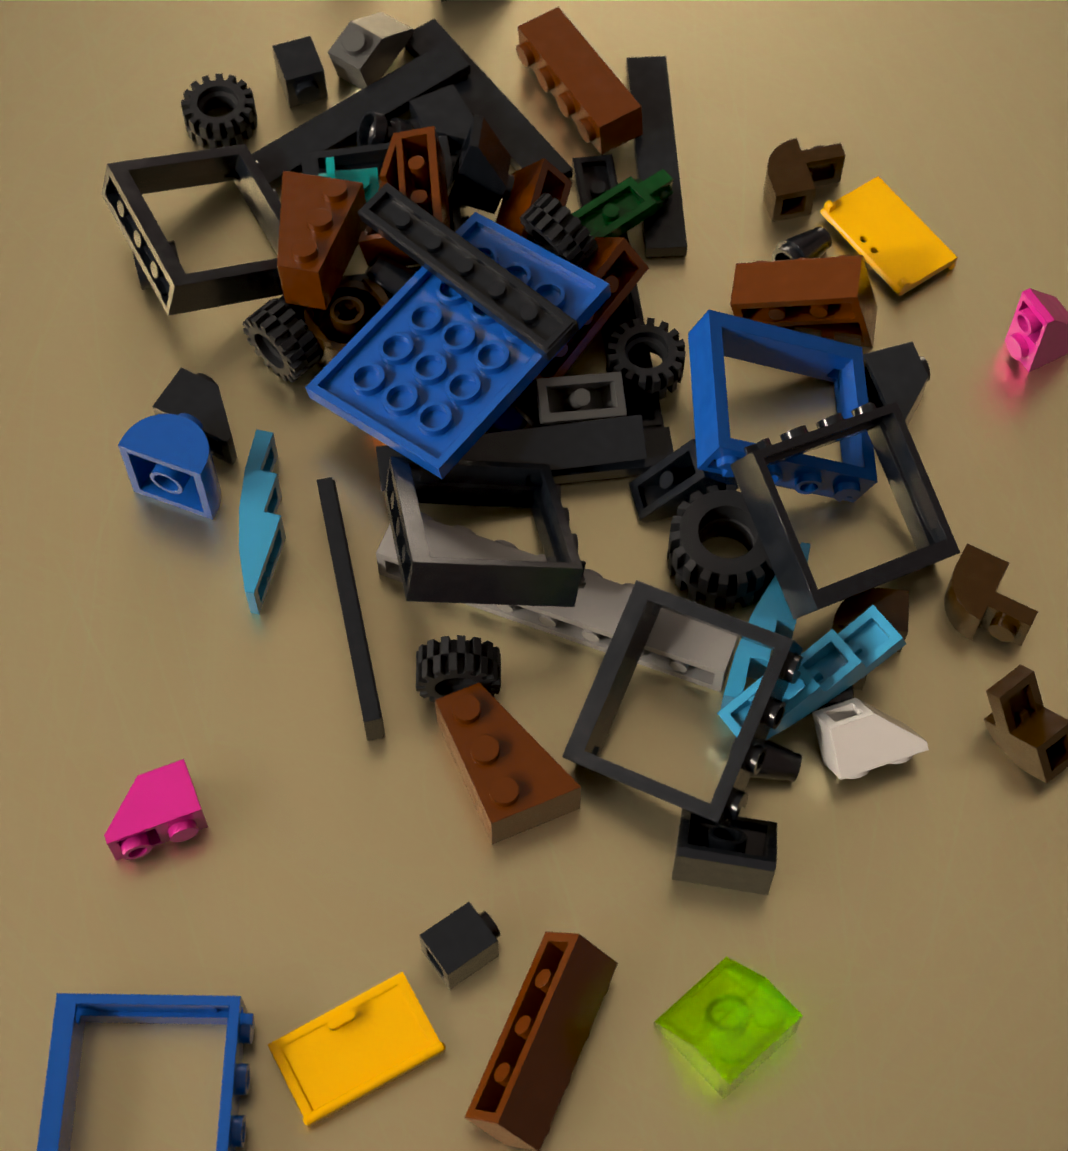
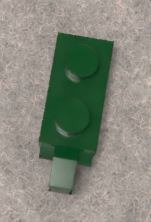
M661 169L644 181L641 178L634 180L630 176L573 212L572 215L578 217L581 224L587 227L591 232L590 235L594 238L619 237L657 213L663 207V201L673 194L672 185L674 179L664 169Z

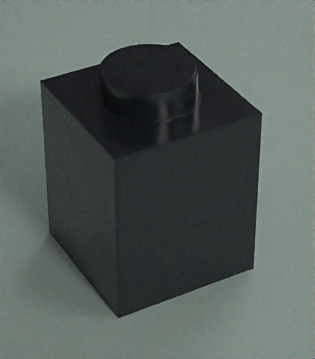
M311 36L272 46L276 72L289 107L311 103L328 97L324 69Z
M467 902L419 935L422 952L449 990L499 956L497 938L501 934L497 925L486 911L478 914L470 902Z

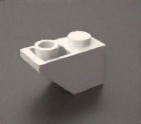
M858 698L812 712L822 762L840 780L845 778H861L867 775L869 770L886 764L905 763L913 755L929 750L927 741L908 725Z

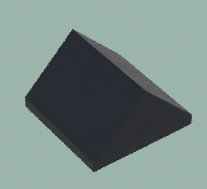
M682 809L671 880L763 895L769 894L777 864V822L738 816L737 820H732L730 828H727Z

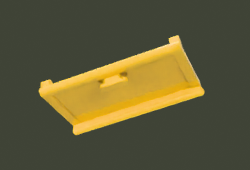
M879 176L834 202L831 200L826 201L824 208L820 211L828 222L863 256L866 262L899 296L946 268L952 270L955 267L958 257Z
M403 972L267 1044L303 1115V1123L308 1127L317 1124L442 1055L446 1049L445 1044L438 1039Z

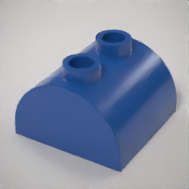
M180 413L179 415L158 414L144 418L134 424L124 434L118 447L134 492L213 520L221 504V488L209 443L202 430L203 424L196 417L187 413Z

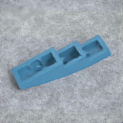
M256 429L245 467L239 506V554L249 609L251 613L259 615L286 535L282 517L276 514L282 494L277 473H272L278 458L274 434Z
M802 542L800 546L808 562L811 544ZM775 575L752 612L748 623L792 639L796 619H793ZM741 638L732 662L721 709L744 691L746 677L758 680L764 675L769 663L771 649Z
M874 605L838 634L832 628L801 654L803 660L798 669L801 674L794 684L789 683L782 699L786 703L783 718L776 729L770 728L766 740L828 703L906 645L903 637ZM762 677L717 713L737 738Z

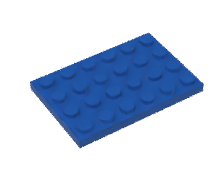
M474 212L455 232L576 320L579 330L611 296L610 284L477 212ZM422 266L305 388L309 398L443 479L550 361Z

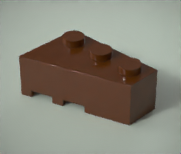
M435 126L393 133L379 175L381 179L379 190L386 183H389L451 229L445 157ZM368 225L365 231H361L358 243L367 266L379 253L404 266L419 264Z
M283 170L277 268L286 303L327 310L359 244L358 240L361 231H365L367 227L360 220L357 213L366 204L363 183Z
M840 255L837 257L810 259L797 258L795 260L780 261L759 260L749 263H736L730 301L734 316L790 330L818 333L820 337L834 340V336L860 339L861 347L873 348L877 303L862 255Z
M480 683L435 700L437 723L492 844L580 809L581 786Z

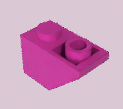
M1031 288L1022 291L1005 338V343L1011 356L1019 360L1028 372L1068 354V311L1055 296Z
M184 759L136 777L104 835L106 843L116 861L122 858L132 860L143 857L152 850V847L169 841L183 842L196 836L199 830L208 827Z

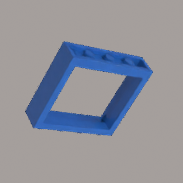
M708 310L688 333L697 469L722 474V477H735L730 465L746 456L744 447L755 444L730 438L724 356L834 382L837 413H842L844 420L853 417L851 413L853 409L868 403L862 347L713 310ZM866 431L840 440L842 462L801 454L767 466L775 486L793 489L800 494H816L834 498L839 502L844 500L854 503L878 482L874 447L868 432Z
M57 993L37 1151H70L85 1023L227 1025L216 1151H236V1147H244L246 1117L245 1115H239L240 1095H248L250 1065L249 1063H243L244 1044H252L254 1014L247 1013L241 996Z

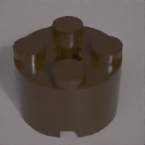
M343 275L327 310L306 307L304 310L306 330L313 333L314 338L312 340L317 342L320 347L318 351L321 353V358L318 364L323 368L389 301L387 294L377 283L363 278V282L349 280V275Z

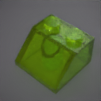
M726 956L655 1020L654 1025L713 1089L725 1099L796 1033L803 1015L766 977Z

